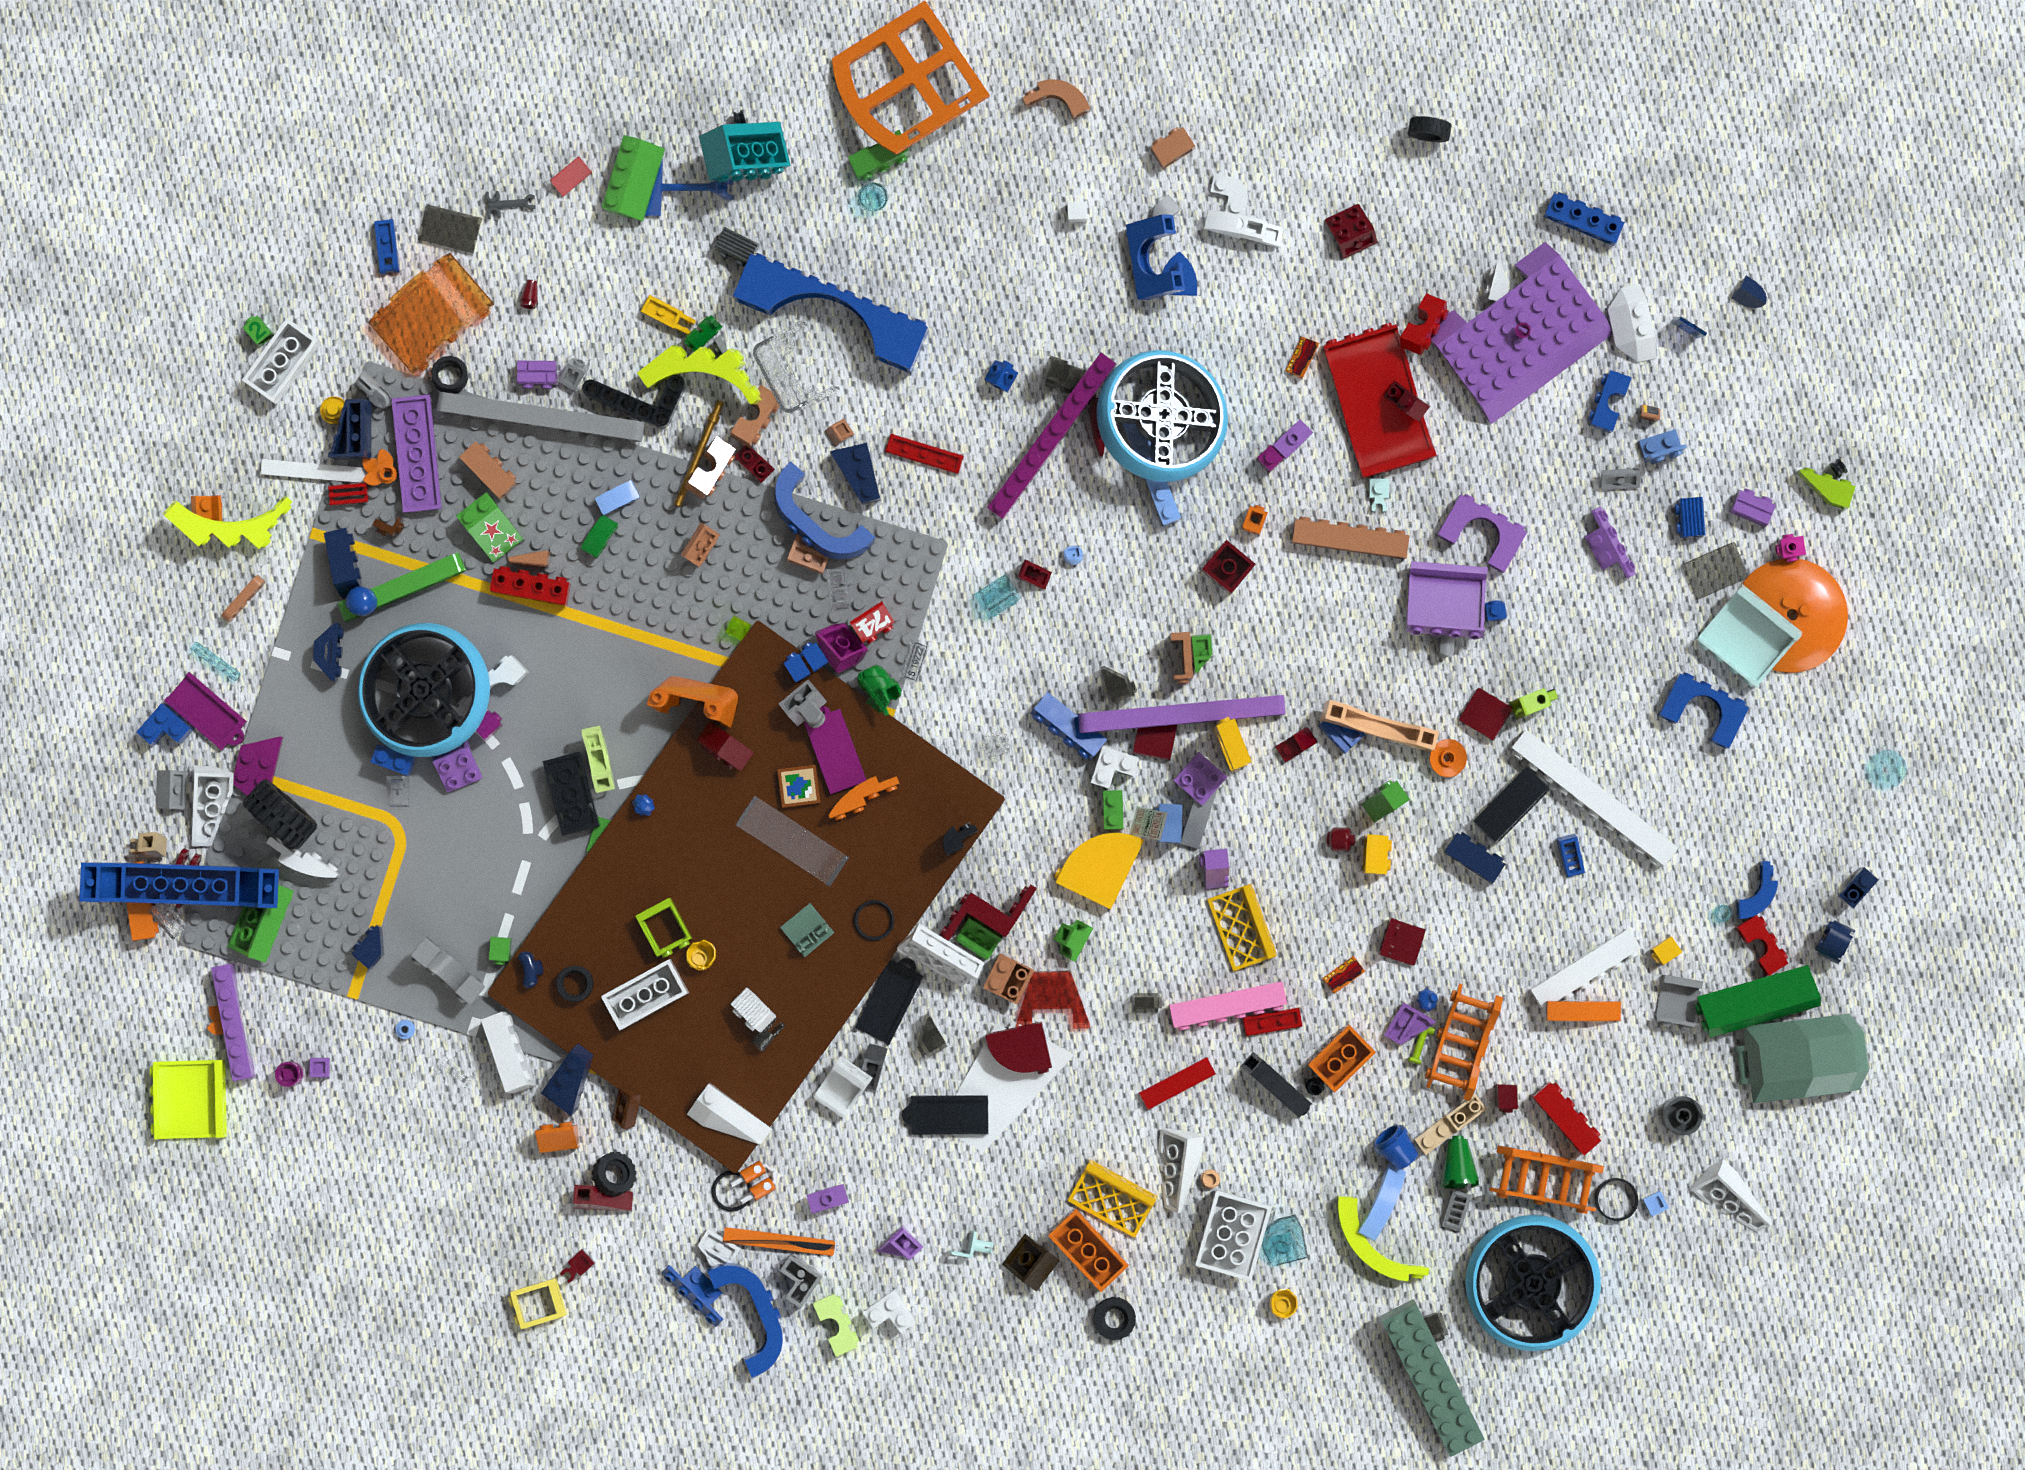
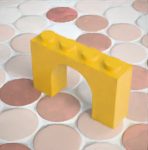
M1227 717L1219 720L1213 730L1230 772L1251 763V758L1235 718L1230 720Z

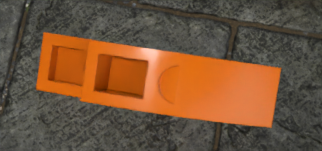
M875 776L857 785L834 806L829 814L830 819L835 818V821L845 818V813L850 811L853 814L863 811V806L867 805L865 797H868L870 800L878 797V792L886 790V793L896 790V785L900 784L897 776L880 783Z

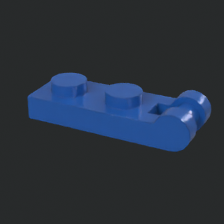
M394 220L374 221L380 274L384 275L387 272L393 271L394 273H400ZM385 259H392V264L386 265Z

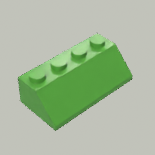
M623 135L602 208L608 213L643 222L665 149L642 139Z
M278 884L277 908L243 906L227 947L247 957L266 963L274 940L278 935L280 925L285 917L287 907L292 900L294 890Z

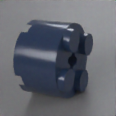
M1836 920L1833 922L1829 921L1823 932L1826 934L1825 939L1821 938L1815 948L1818 951L1817 955L1839 965L1841 960L1838 958L1841 959L1842 955L1844 956L1853 938L1850 934L1853 935L1856 930Z

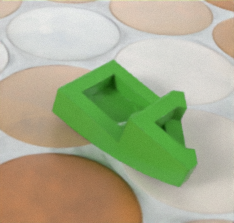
M1211 634L1191 636L1195 673H1198L1211 658Z

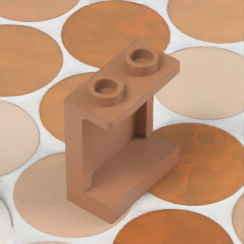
M1190 632L1171 633L1170 643H1182L1184 674L1173 675L1172 681H1177V685L1188 684L1189 680L1193 679Z

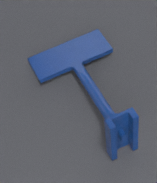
M662 159L645 216H661L663 191H710L725 200H733V196L727 193V185H733V182L729 179L722 183H718L716 180L710 183L664 184L662 183Z

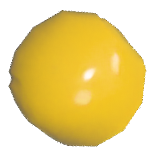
M706 940L692 943L686 952V961L690 967L696 970L710 968L716 958V950L713 944Z
M1279 1289L1273 1292L1269 1299L1271 1312L1278 1318L1285 1319L1291 1317L1298 1308L1297 1296L1290 1289Z

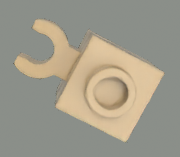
M158 832L139 833V840L136 838L130 840L132 844H137L135 849H129V852L133 854L141 853L147 858L166 857L167 838Z

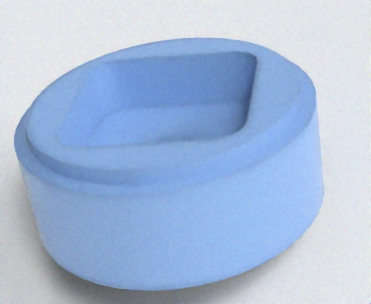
M1078 546L1067 547L1064 550L1065 562L1071 565L1079 564L1083 560L1082 549Z

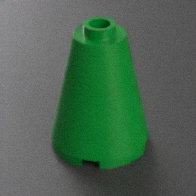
M1462 1135L1452 1136V1139L1448 1140L1440 1182L1441 1187L1446 1189H1465L1469 1184H1471V1188L1478 1187L1479 1179L1468 1139H1464Z

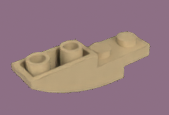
M1474 1094L1471 1101H1463L1425 1129L1413 1142L1421 1153L1426 1156L1450 1136L1487 1110V1108L1478 1096Z

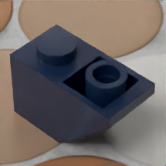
M1860 867L1846 883L1839 897L1854 909L1879 879L1865 867Z
M372 925L365 933L367 935L363 941L359 940L352 948L354 950L352 955L368 969H372L384 955L383 930L380 925L375 927Z

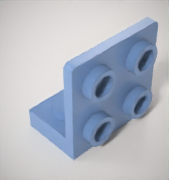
M1676 429L1638 441L1645 463L1651 462V465L1662 462L1666 456H1669V459L1678 457L1687 448L1686 444H1680Z

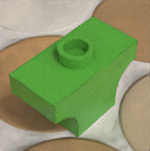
M1077 919L1071 925L1062 923L1054 937V940L1060 944L1059 954L1076 962L1093 928Z

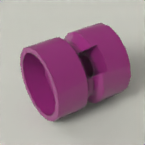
M294 1061L281 1063L275 1070L276 1081L284 1087L298 1085L304 1077L302 1066Z

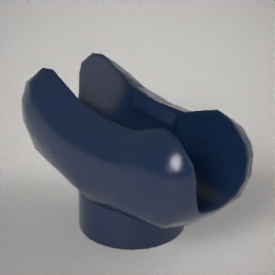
M521 952L518 959L522 964L524 972L522 984L526 988H532L538 983V976L543 975L542 961L535 960L531 952Z

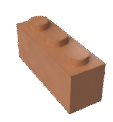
M475 441L459 458L502 500L517 485L514 481L516 477L510 470L505 472L501 468L503 463L496 456L492 458L488 454L490 450L483 443L479 445Z

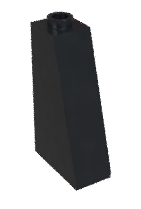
M1254 1052L1241 1065L1246 1072L1297 1117L1304 1116L1310 1110L1312 1103Z

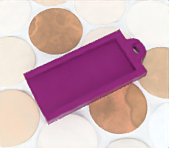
M188 672L174 691L165 698L164 701L220 750L223 751L228 744L237 746L243 742L245 735L242 728L248 721L191 672ZM239 734L238 738L234 740V737Z
M822 706L819 709L825 712L824 723L818 728H812L806 722L804 724L829 792L834 794L866 781V777L841 710L838 709L831 712L827 707Z

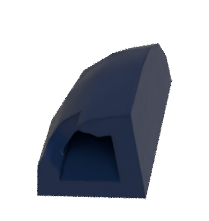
M1747 275L1741 281L1739 289L1735 290L1731 297L1736 302L1749 308L1762 307L1767 301L1766 293L1762 286Z

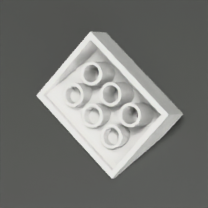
M1215 1189L1194 1264L1251 1281L1272 1206Z

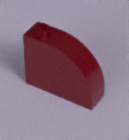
M1042 1021L985 1035L992 1056L999 1064L1009 1070L1020 1073L1037 1071L1038 1074L1049 1072V1068H1052Z

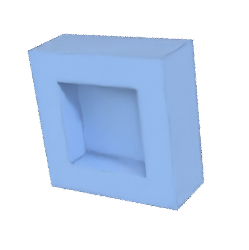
M1660 1190L1643 1198L1651 1217L1669 1209Z

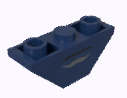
M339 623L331 625L314 641L313 661L334 682H338V677L341 678L342 674L339 658L343 656V647H340V639L344 637V628H341Z

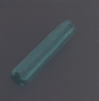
M194 642L190 649L233 681H237L241 676L239 671L199 642Z

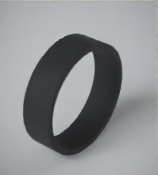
M1608 1179L1601 1183L1596 1190L1595 1205L1600 1214L1607 1219L1622 1221L1631 1217L1637 1209L1638 1193L1635 1187L1624 1179ZM1611 1181L1627 1183L1635 1195L1633 1209L1621 1218L1608 1217L1602 1212L1598 1203L1601 1189Z

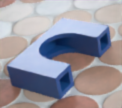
M1161 214L1126 224V235L1129 243V254L1132 261V273L1135 280L1137 299L1151 300L1184 291L1185 285L1182 271L1156 274L1149 263V252L1153 243L1160 238L1176 234L1173 215Z
M1686 672L1677 674L1658 716L1676 724L1685 706L1692 698L1696 696L1707 697L1717 705L1719 710V721L1709 741L1729 749L1749 709L1745 705L1746 702L1739 698L1734 700L1728 697L1729 694L1721 689L1715 691L1711 689L1712 685L1705 681L1699 683L1693 680L1694 676Z

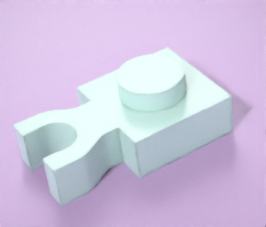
M1369 479V498H1374L1371 512L1376 511L1375 506L1377 504L1382 505V512H1386L1384 499L1389 498V479Z

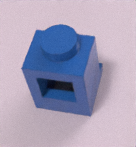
M1500 600L1485 603V622L1505 620L1507 618L1505 603H1502Z

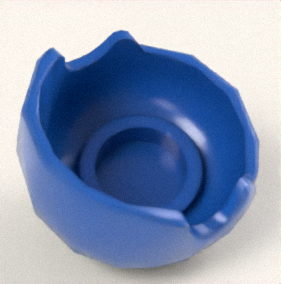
M357 586L347 594L345 605L353 614L368 616L374 612L377 606V597L371 589Z

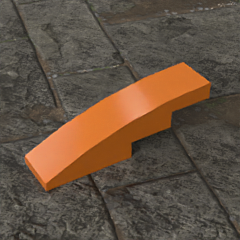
M1546 1001V1020L1621 1021V1001Z

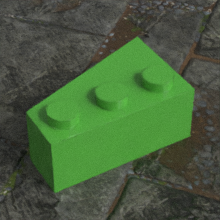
M900 130L894 132L895 135H901ZM877 143L848 157V160L857 180L862 179L866 181L873 177L872 174L878 171L880 173L888 171L890 166L895 163L901 165L907 162L910 154L907 148L895 155Z
M1390 780L1378 787L1380 790L1378 793L1361 804L1374 823L1410 800L1398 781L1392 782Z

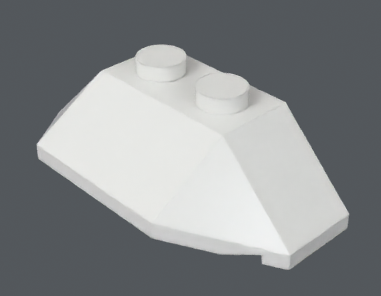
M1641 285L1623 287L1607 309L1615 347L1636 362L1656 359L1653 325L1647 299Z

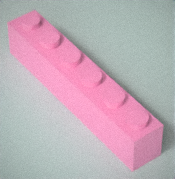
M1283 981L1175 1003L1169 1005L1173 1027H1178V1031L1189 1029L1190 1024L1197 1023V1027L1208 1025L1209 1020L1215 1019L1216 1023L1227 1021L1228 1016L1234 1015L1235 1019L1246 1017L1247 1012L1253 1011V1014L1256 1015L1265 1013L1264 1009L1271 1007L1272 1011L1284 1009L1283 1005L1287 1004Z

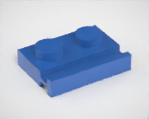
M1325 721L1318 726L1344 754L1365 736L1363 732Z

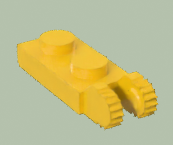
M651 295L648 296L640 311L674 330L677 329L687 335L691 331L686 327L678 325L680 319L682 318L693 325L696 322L693 318L683 314L682 311Z

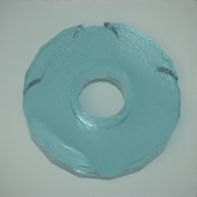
M1883 750L1877 752L1868 763L1869 777L1879 787H1895L1906 776V762L1895 751ZM1886 763L1892 766V772L1889 775L1885 774L1882 770L1883 765Z

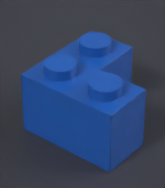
M161 703L136 733L150 745L154 746L165 733L177 743L182 744L194 728L166 704Z

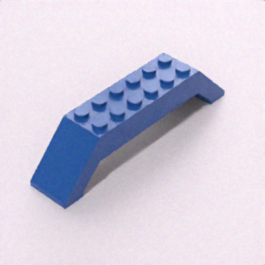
M81 862L79 902H136L277 908L279 869L238 866Z

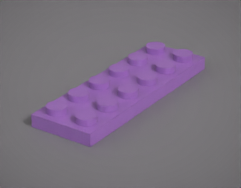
M431 395L392 398L403 513L442 509Z

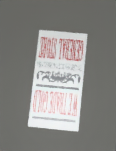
M1137 806L1130 834L1160 841L1168 813Z

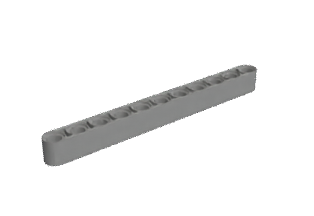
M439 392L436 412L634 442H642L645 426L644 422L445 392Z

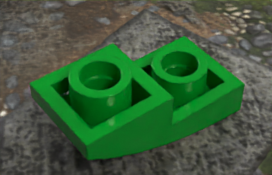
M602 514L584 540L581 550L597 559L606 548L607 541L618 529V523Z

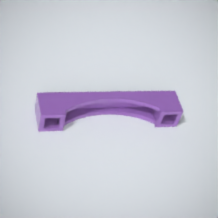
M234 964L211 967L232 1080L237 1081L255 1077L253 1061L249 1052L240 1011Z

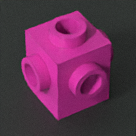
M1794 534L1782 535V539L1778 540V544L1775 545L1777 556L1780 555V559H1786V562L1797 561V557L1806 555L1803 536L1794 537Z

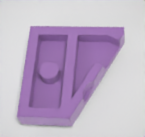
M1403 1002L1384 1036L1402 1046L1433 1026L1436 1021Z

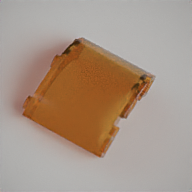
M450 252L432 263L433 266L427 272L422 270L389 299L391 301L389 305L384 308L381 307L368 322L412 374L417 371L423 372L427 369L429 361L446 344H451L457 340L458 334L478 319H485L491 313L490 309L494 305L493 301Z

